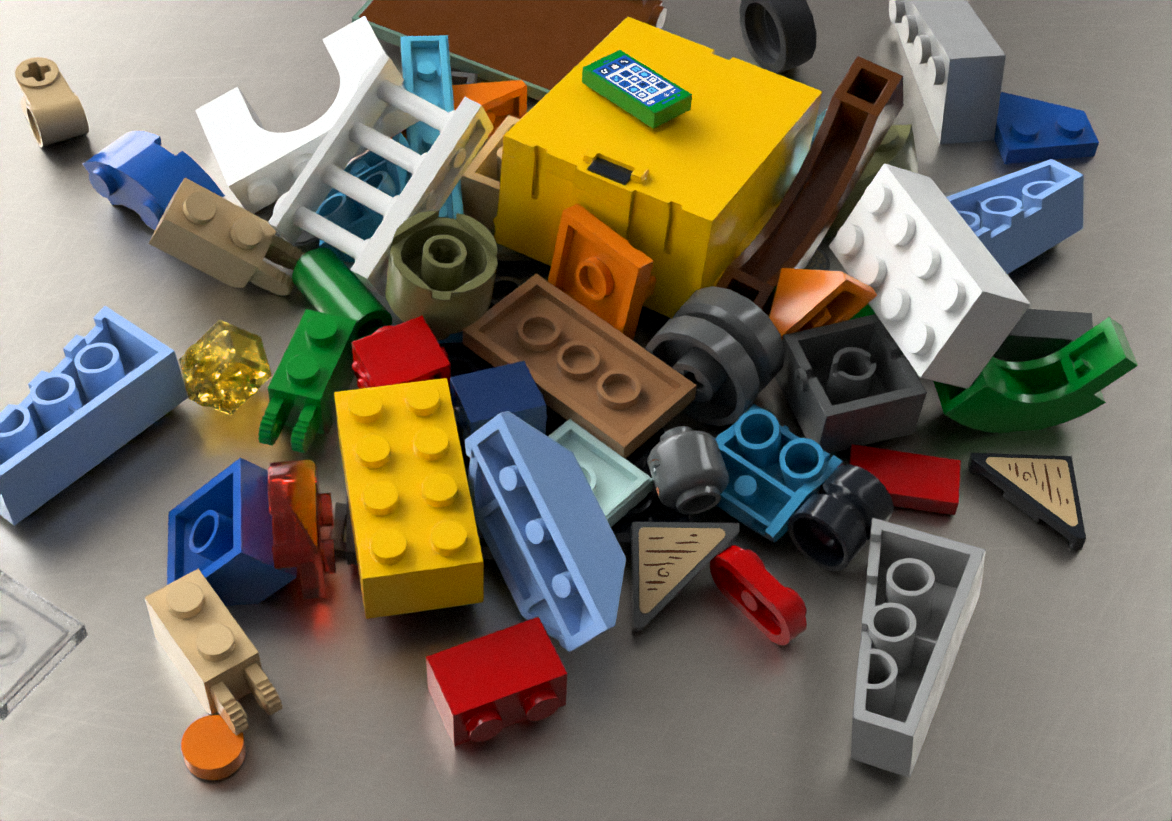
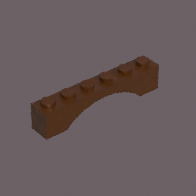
M856 57L833 94L814 142L783 200L756 238L727 266L715 287L730 289L750 299L770 317L781 268L805 269L904 106L902 75L862 57Z

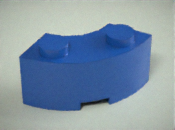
M130 131L83 163V166L89 172V181L93 188L101 196L107 198L112 205H123L134 210L140 215L147 226L155 230L170 200L184 178L221 197L225 196L202 167L184 151L174 155L161 146L160 136L146 131Z

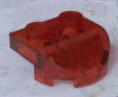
M311 460L269 463L268 504L269 513L272 515L274 568L299 567L303 599L326 598V574L337 573L334 539L324 540L323 527L334 526L332 493L320 492L318 469Z

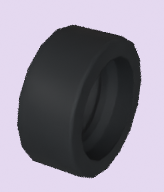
M806 0L741 1L739 23L742 36L749 53L763 69L779 74L812 59L816 49L817 32L812 12Z

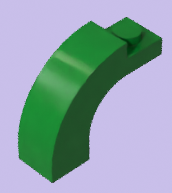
M1108 317L1061 350L1046 357L1024 362H1009L992 356L969 389L937 381L933 382L944 415L962 425L994 433L1041 430L1076 419L1106 403L1101 390L1137 367L1138 363L1122 325Z

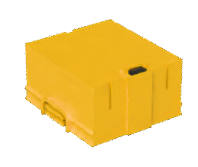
M627 17L504 134L498 213L493 219L496 229L494 239L498 244L551 266L562 212L575 204H579L626 239L632 247L642 251L654 260L651 275L657 279L654 292L643 301L642 306L673 318L674 314L696 290L716 286L727 266L756 238L783 200L810 150L822 91L734 57L730 60L715 55L714 49ZM618 50H622L691 93V110L653 129L583 84V67Z

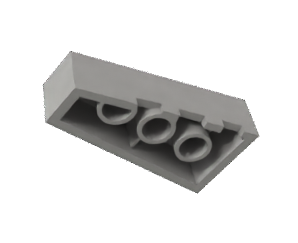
M890 0V21L892 24H895L939 144L994 140L1006 55L968 1Z
M872 518L852 718L851 759L909 778L911 777L981 593L986 549Z

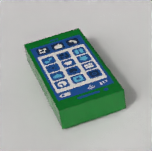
M618 50L583 67V84L653 129L691 110V93L622 50Z

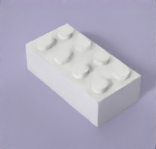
M885 163L871 184L866 188L863 196L829 246L848 275L874 289L877 296L869 302V305L920 378L969 389L1031 305L930 177Z

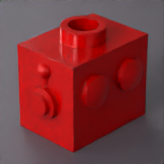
M422 315L395 326H384L376 330L372 335L352 342V369L358 379L357 386L359 389L447 378L450 391L451 364L444 347H440Z

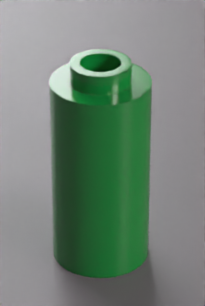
M322 247L310 250L298 259L292 273V281L318 312L357 320L358 339L372 335L376 330L384 326L392 325V316L331 249Z

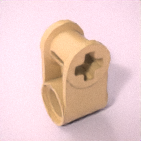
M34 57L22 61L16 67V82L24 95L21 100L22 112L27 118L40 147L49 146L89 132L83 106L76 93L70 89L54 61L43 57Z

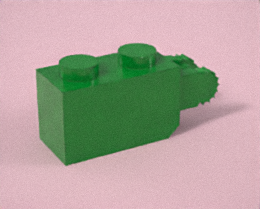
M308 309L305 310L268 386L269 404L260 422L259 443L273 446L285 425L294 428L291 436L292 450L306 454L316 433L323 435L329 433L336 418L334 392L347 391L355 376L352 369V342L359 340L357 320Z

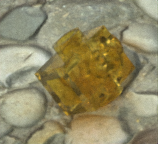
M218 320L179 359L189 400L229 415L238 410L272 377L261 337L222 320Z

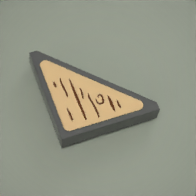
M632 522V632H641L738 535L739 523Z

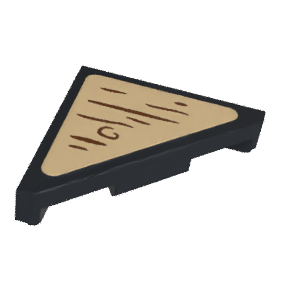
M971 452L968 461V471L971 474L985 476L1004 491V498L1037 523L1042 519L1066 537L1070 549L1082 550L1086 534L1072 456Z

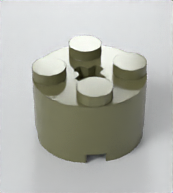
M426 211L408 218L395 231L389 253L385 297L393 312L403 322L422 315L436 340H444L450 334L462 332L465 327L475 323L489 310L498 267V249L496 240L490 231L474 218L457 213L456 219L438 217L439 211Z

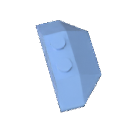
M511 412L499 413L465 439L466 455L470 457L468 480L475 520L521 615L527 620L539 617L547 634L559 640V645L568 652H571L616 625L626 557L574 453Z

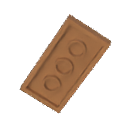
M537 273L486 311L479 320L463 329V344L492 366L498 367L525 361L548 407L567 421L571 419L625 459L695 399L696 384Z

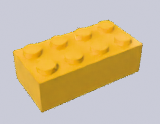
M447 378L334 392L338 436L366 619L484 602V562Z

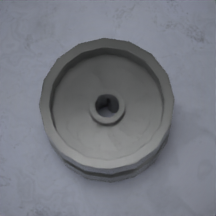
M714 286L696 290L674 314L673 318L669 319L646 345L648 352L697 385L695 399L681 412L698 422L714 426L734 424L756 400L758 394L783 368L785 357L781 335L768 315L750 299L730 289Z

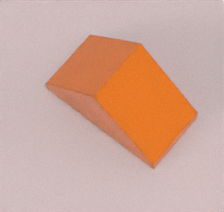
M781 268L769 318L779 331L781 339H783V335L847 321L872 301L877 294L872 287L842 271Z

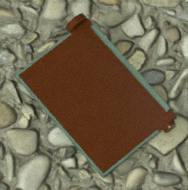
M368 0L352 17V23L365 16L378 39L401 47L400 37L448 35L451 67L467 73H476L479 78L490 82L522 80L527 85V96L540 101L624 19L630 17L662 29L667 15V8L662 6L663 1Z

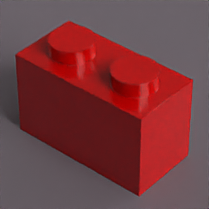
M539 617L426 656L428 690L454 747L469 741L483 742L489 740L506 727L525 720L539 721L554 714L560 707L566 705L568 674Z

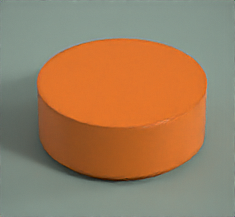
M209 715L194 721L186 729L181 740V750L188 770L193 775L205 780H219L230 776L239 769L246 756L243 732L238 735L232 733L220 715Z

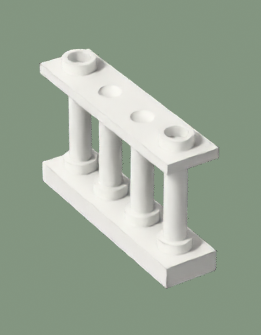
M381 53L373 67H369L362 74L358 83V89L289 192L284 193L278 199L273 209V215L268 221L273 229L293 246L305 230L355 259V263L350 270L366 288L382 297L385 294L390 247L396 229L405 220L416 214L426 211H439L494 128L482 105L467 97H464L456 110L449 113L400 87L404 79L391 58ZM388 104L440 131V135L428 153L420 155L372 129ZM360 146L412 173L411 179L400 195L391 197L344 171ZM332 188L383 215V221L371 238L363 240L316 213Z

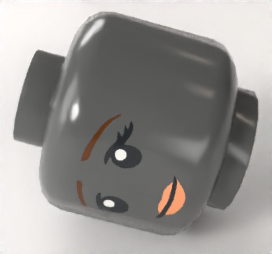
M680 426L666 431L660 437L661 442L652 448L647 458L661 503L671 509H678L679 513L685 515L698 514L714 507L721 500L720 494L724 492L729 483L728 472L716 439L704 431H692V428L687 426Z

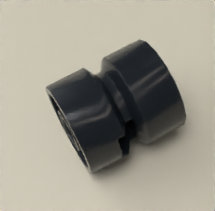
M851 464L841 465L821 484L819 493L813 494L789 518L788 530L790 538L797 549L817 566L830 571H841L849 565L865 547L866 541L871 538L872 518L887 522L892 517L894 510L892 497L886 487L870 472Z

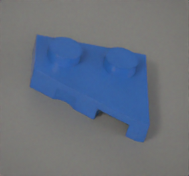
M1001 92L994 140L1004 164L1095 156L1099 141L1085 111Z

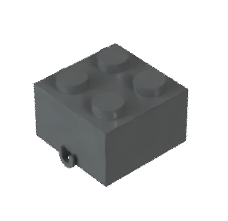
M876 314L783 335L784 363L783 368L777 373L775 378L805 437L817 442L823 449V452L826 451L831 454L851 449L852 444L863 446L915 432L927 392L906 356L901 357V355H904Z

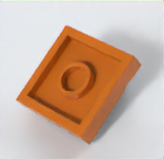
M575 204L563 210L548 277L549 283L628 338L634 340L643 301L653 294L657 279L651 275L654 260L642 251L632 247L626 239L581 205Z

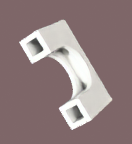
M365 16L322 39L340 74V89L329 110L314 123L293 132L274 133L266 131L258 115L238 87L195 110L226 183L245 210L254 214L277 201L284 193L289 192L358 89V83L362 74L369 67H373L381 53L387 55ZM388 104L372 129L390 138L420 120ZM360 146L352 158L368 149Z

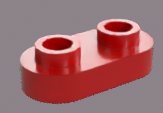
M731 545L710 561L709 566L712 578L721 593L772 642L782 646L787 645L806 630L807 608L803 599L795 590L784 587L766 570L762 560L756 553L749 549L744 550L739 546Z

